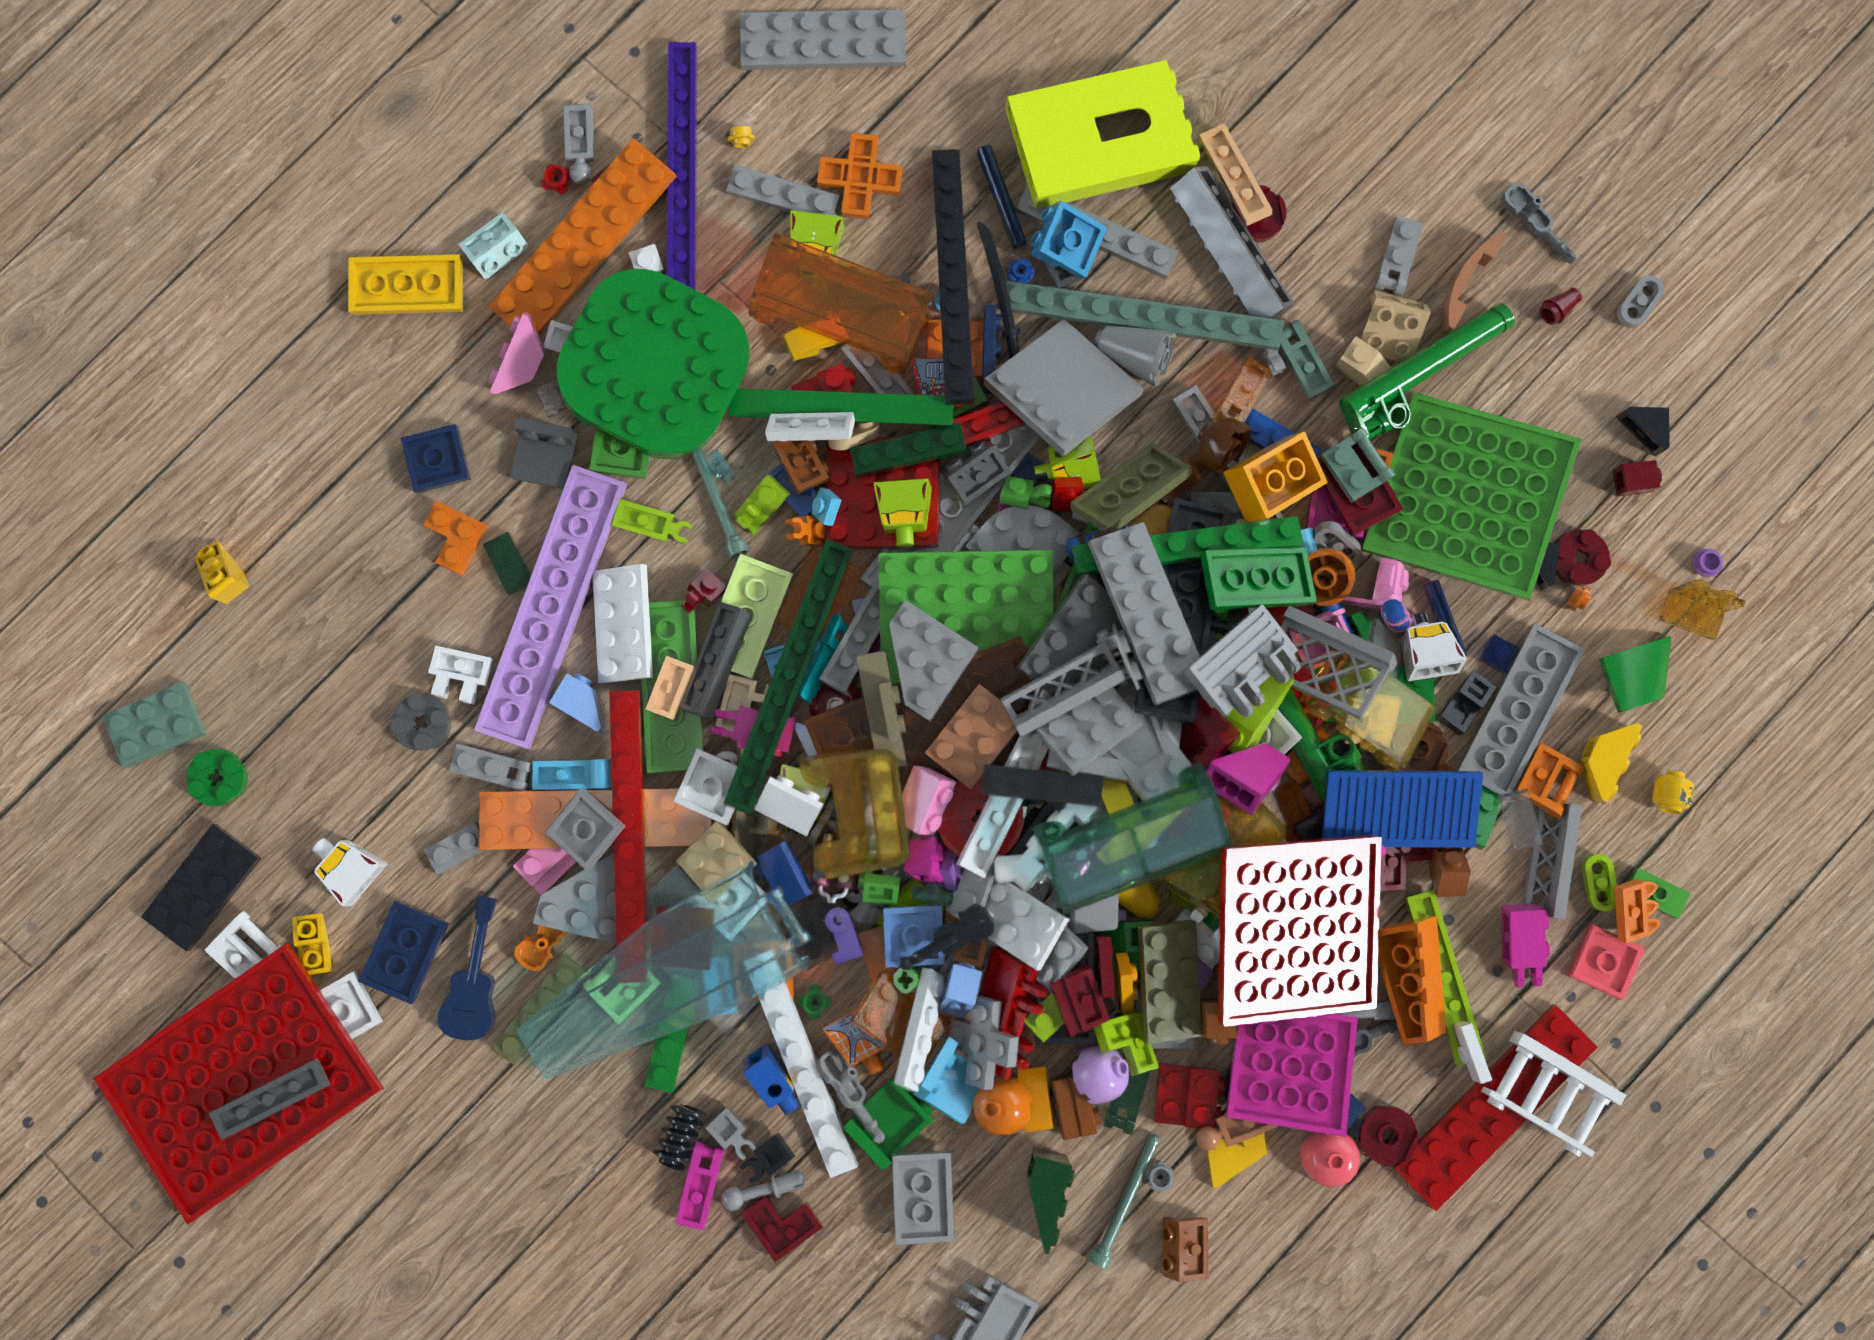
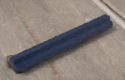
M989 144L981 146L977 149V155L1013 249L1022 248L1026 245V238L992 147Z

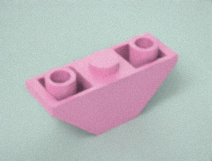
M524 312L521 318L518 316L514 318L509 330L514 333L511 343L504 342L498 356L503 359L500 369L493 368L488 383L492 385L490 392L493 394L533 381L545 350L529 313Z

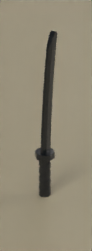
M977 222L1004 326L1002 337H1006L1009 358L1011 359L1020 352L1017 341L1020 329L1015 327L1010 298L992 233L982 222Z

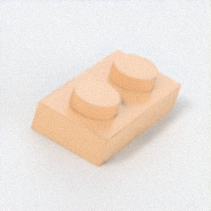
M666 656L645 709L674 720L694 666Z

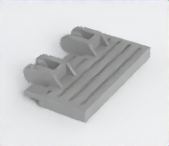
M1261 604L1183 672L1211 708L1216 707L1223 717L1228 715L1234 708L1240 715L1248 717L1254 710L1251 704L1260 706L1265 700L1258 686L1270 675L1276 682L1284 684L1290 677L1288 672L1296 673L1300 669V663L1294 655L1298 649L1264 605Z
M989 1275L982 1284L984 1289L966 1281L963 1286L966 1292L982 1301L979 1307H976L964 1299L956 1298L954 1305L963 1312L977 1318L975 1322L964 1316L952 1339L1020 1340L1039 1306L1037 1301ZM936 1333V1335H935V1337H934L933 1340H951V1339H949V1338H947V1337H945V1336H943V1335H941V1334Z

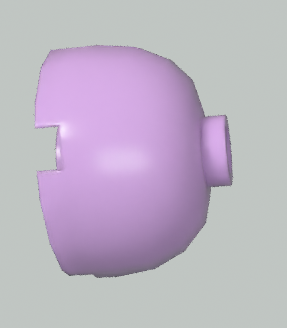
M1099 1044L1079 1049L1076 1053L1079 1054L1078 1060L1073 1061L1072 1066L1073 1079L1081 1095L1086 1094L1091 1099L1088 1100L1089 1103L1098 1105L1108 1103L1120 1097L1128 1086L1129 1067L1121 1052L1116 1049L1101 1053Z

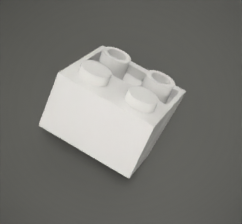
M778 775L776 779L770 777L754 810L807 836L823 803L818 801L820 796L806 788L802 793L793 789L794 782L783 776Z

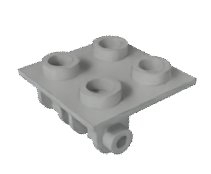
M1114 623L1112 624L1113 632L1108 633L1107 629L1096 634L1098 637L1096 642L1098 645L1105 642L1113 657L1121 654L1115 661L1119 664L1118 666L1124 673L1126 680L1119 683V687L1128 685L1130 683L1129 679L1132 678L1138 690L1140 689L1139 679H1142L1140 669L1135 657H1129L1128 652L1131 650L1124 630L1118 631Z

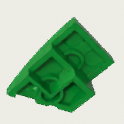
M1671 636L1599 659L1618 713L1665 697Z

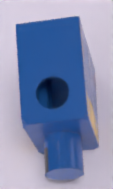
M765 1043L743 1059L744 1076L769 1108L778 1104L786 1115L798 1107L799 1103L792 1095L794 1092L792 1080L768 1043Z

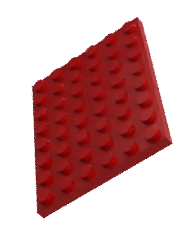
M289 943L278 948L93 1078L187 1225L193 1223L384 1089ZM315 1059H319L331 1084L330 1086L221 1140L209 1115L210 1112Z

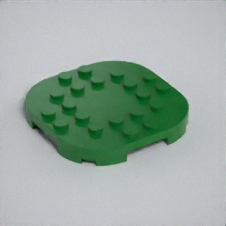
M648 269L624 270L609 276L593 290L563 344L557 362L559 391L570 413L586 426L590 427L592 425L640 449L644 455L658 459H677L679 456L699 451L714 437L734 395L745 377L750 355L749 341L739 319L723 304L660 272Z

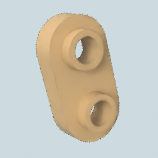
M855 422L851 439L828 440L829 447L834 450H847L871 441L880 435L879 423Z

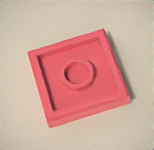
M1589 923L1567 976L1623 1001L1645 948L1633 942H1621L1618 940V935Z

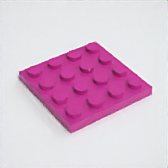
M1332 1013L1236 1025L1226 1118L1346 1137L1358 1017Z

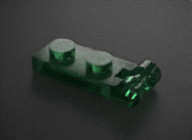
M1129 1070L1128 1086L1120 1097L1109 1102L1103 1127L1110 1129L1116 1127L1123 1129V1133L1132 1135L1150 1071L1131 1076ZM1118 1107L1128 1110L1126 1118L1117 1116Z

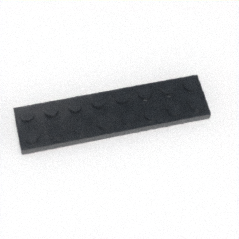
M1174 498L1167 533L1228 525L1230 510ZM1198 560L1162 565L1198 654L1201 656L1207 650L1213 610L1210 609L1202 562ZM1143 677L1140 679V689H1138L1134 709L1135 713L1188 725L1194 723L1199 697L1198 690L1154 706Z

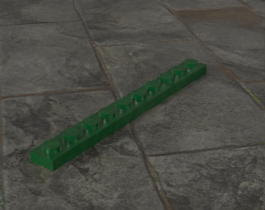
M828 539L825 541L723 802L724 806L749 815L752 814L851 558L852 548Z

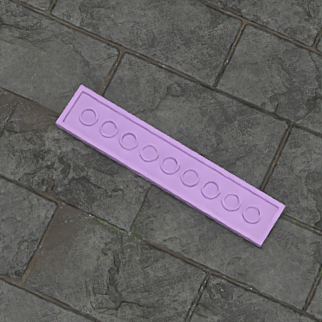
M572 465L476 723L475 731L527 749L531 748L593 580L594 571L597 569L610 534L619 499H622L627 487L625 482Z

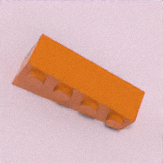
M1437 915L1392 923L1379 928L1378 962L1403 1045L1428 1042L1445 1034L1446 1022Z

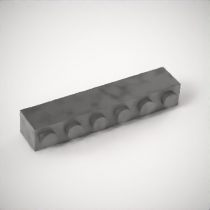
M1207 166L1194 167L1170 187L1174 194L1175 202L1184 209L1189 217L1190 226L1203 239L1204 248L1215 258L1220 273L1229 280L1233 287L1234 295L1246 307L1247 315L1277 319L1295 306L1288 292Z

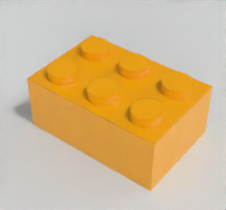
M1305 431L1283 437L1223 472L1246 523L1268 519L1328 483Z

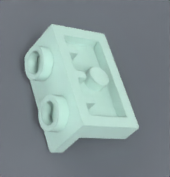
M504 212L458 244L484 279H488L529 248L525 239Z

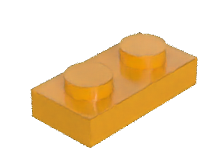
M1128 952L1117 953V993L1122 1014L1134 1013L1133 1001L1138 1000L1136 983H1133V981H1138L1135 963L1130 964Z

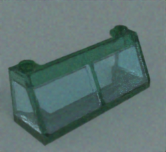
M1201 762L1180 771L1177 777L1180 787L1070 830H1066V827L1058 821H1048L1032 827L1045 873L1064 914L1221 854L1223 848L1232 847L1213 783Z

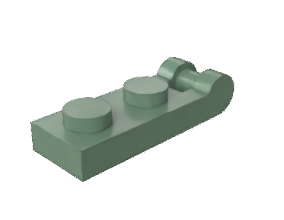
M1298 320L1289 323L1288 327L1282 331L1280 350L1306 398L1310 400L1332 389L1335 384L1301 323ZM1294 337L1297 343L1290 345L1288 339Z

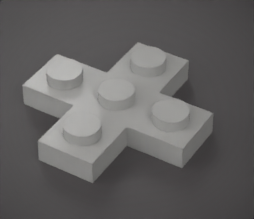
M983 995L976 997L975 1005L972 1008L971 1021L962 1018L952 1019L950 1038L959 1043L955 1050L968 1054L965 1083L982 1090L993 1089L995 1064L1006 1068L1016 1067L1019 1037L999 1031L1002 1001Z

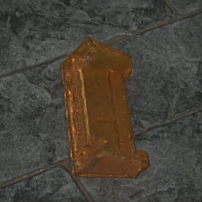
M775 233L749 301V316L762 324L772 323L777 317L878 356L883 368L887 372L905 376L927 327L934 293Z

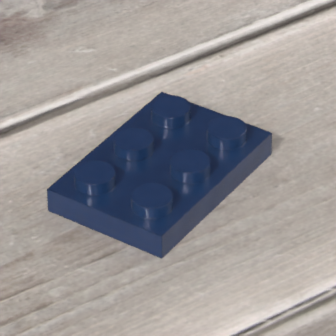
M394 901L358 982L409 1004H414L450 923L402 902Z

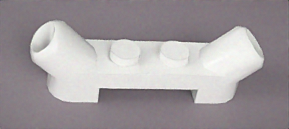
M1066 804V807L1061 812L1055 811L1047 820L1046 825L1048 827L1040 835L1037 832L1026 844L1028 849L1023 855L997 856L994 860L995 879L999 883L1015 882L1025 892L1028 891L1045 873L1044 866L1039 862L1074 821L1085 828L1100 808Z

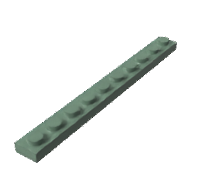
M1006 281L1011 308L1014 313L1104 326L1168 330L1175 332L1176 336L1276 351L1280 349L1284 320Z

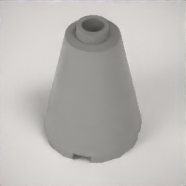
M1107 325L1104 330L1100 329L1098 331L1095 345L1113 362L1150 385L1158 386L1161 381L1156 379L1159 374H1166L1175 347L1174 344L1170 343L1171 338H1176V334L1168 330Z

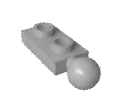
M591 104L564 105L565 159L567 163H575L569 171L571 180L578 185H584L592 177V171L586 162H595L593 108Z

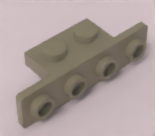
M885 651L858 655L857 664L878 769L885 770L905 766L907 761L901 733L906 732L903 714L897 715L895 704L901 703L898 686H892L886 653Z
M739 747L737 750V766L744 751L743 748ZM770 777L765 778L754 809ZM754 809L751 815L734 810L732 835L756 861L758 834L776 835L777 821Z

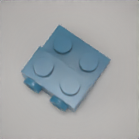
M1063 201L1047 206L1041 216V221L1044 222L1041 231L1038 230L1033 235L1030 246L1034 247L1031 255L1053 268L1059 266L1081 279L1086 278L1107 227Z

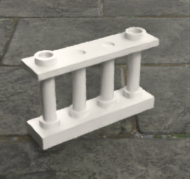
M1514 1031L1509 1041L1517 1046L1515 1050L1517 1054L1496 1092L1484 1086L1481 1089L1482 1093L1489 1096L1487 1102L1502 1111L1505 1107L1509 1108L1564 1141L1565 1145L1563 1148L1580 1157L1584 1153L1593 1157L1595 1152L1584 1146L1583 1143L1604 1105L1608 1106L1610 1102L1621 1105L1626 1095L1524 1033ZM1535 1056L1543 1061L1541 1064L1543 1069L1522 1106L1519 1107L1506 1098L1527 1060ZM1560 1071L1568 1076L1566 1080L1568 1085L1548 1121L1544 1122L1534 1116L1532 1112L1554 1074L1557 1075ZM1586 1087L1594 1092L1592 1094L1594 1099L1571 1138L1559 1131L1558 1127L1579 1089L1583 1090Z

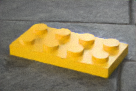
M460 254L348 257V312L351 315L463 312V257Z

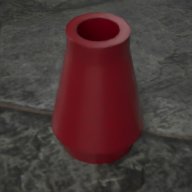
M1570 288L1559 295L1545 300L1539 310L1542 319L1549 325L1562 323L1573 308L1582 300V295L1576 288Z

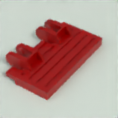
M1001 946L991 947L979 996L982 995L1002 1001L999 1031L1019 1037L1018 1050L1030 1053L1033 1051L1034 1045L1021 1035L1027 1013L1018 1008V1006L1032 1014L1042 1015L1044 1007L1029 996L1031 993L1036 997L1044 998L1049 990L1035 981L1038 970H1035ZM1017 1053L1015 1068L1027 1069L1029 1061ZM995 1064V1074H998L1003 1079H1009L1012 1067L1006 1068Z

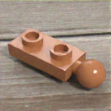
M1225 1115L1215 1119L1218 1126L1217 1129L1208 1126L1201 1128L1196 1135V1141L1200 1148L1210 1151L1215 1149L1222 1139L1226 1147H1230L1280 1126L1226 1118Z

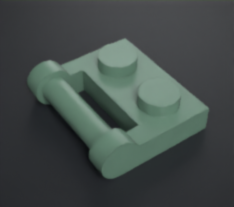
M1361 428L1320 456L1351 503L1396 475L1392 468L1387 467L1367 436L1369 434L1365 428ZM1353 445H1359L1378 473L1377 477L1374 479L1371 477L1352 449Z

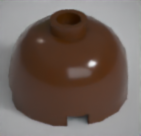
M1228 417L1217 419L1210 425L1205 424L1198 434V439L1200 440L1198 452L1203 464L1214 473L1223 476V472L1229 469L1227 465L1232 460L1238 462L1251 438V434L1247 432L1252 430L1251 427L1242 421Z

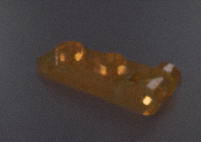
M1249 356L1242 364L1211 420L1215 421L1222 417L1234 418L1227 414L1229 409L1237 413L1234 419L1244 423L1272 371Z

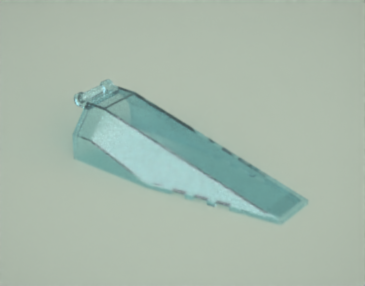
M750 860L645 922L621 944L605 955L598 963L515 1030L545 1080L711 1019L808 969L811 962L809 955L801 958L792 949L805 944L811 938L806 930H802L783 898L784 892L781 887L778 886L760 896L752 875L754 863ZM773 903L792 935L790 939H785L766 905Z

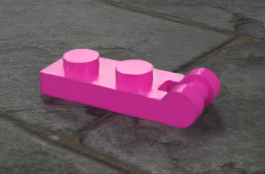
M696 1141L675 1224L704 1231L725 1149L723 1147L716 1146V1148L705 1146L704 1142ZM702 1158L712 1160L710 1168L700 1166Z

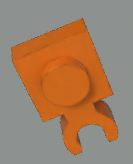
M806 515L785 520V524H791L794 530L793 533L786 534V539H800V545L819 548L824 546L825 525L816 517Z

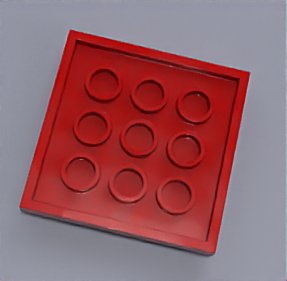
M877 437L871 441L865 442L858 446L883 441L895 437ZM827 440V466L830 475L828 476L826 489H830L842 501L833 526L825 525V541L828 539L852 549L900 548L896 546V533L888 534L883 528L874 482L929 479L932 493L927 529L923 532H913L914 546L908 548L939 547V459L857 478L850 449H831Z

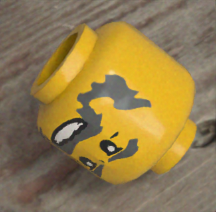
M1668 770L1666 775H1660L1655 779L1652 802L1658 806V810L1661 812L1682 814L1683 810L1691 806L1694 784L1691 780L1685 778V773Z

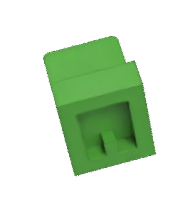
M870 841L869 851H863L861 868H866V872L860 871L858 889H863L862 901L897 906L900 877L872 874L876 841Z

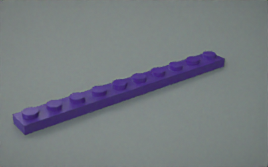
M668 42V168L677 177L667 187V276L696 290L697 45L696 42Z

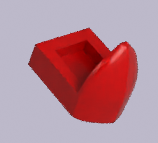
M1081 477L1053 480L1050 495L1052 497L1050 503L1053 510L1060 513L1071 511L1070 502L1080 496L1083 491L1084 484Z

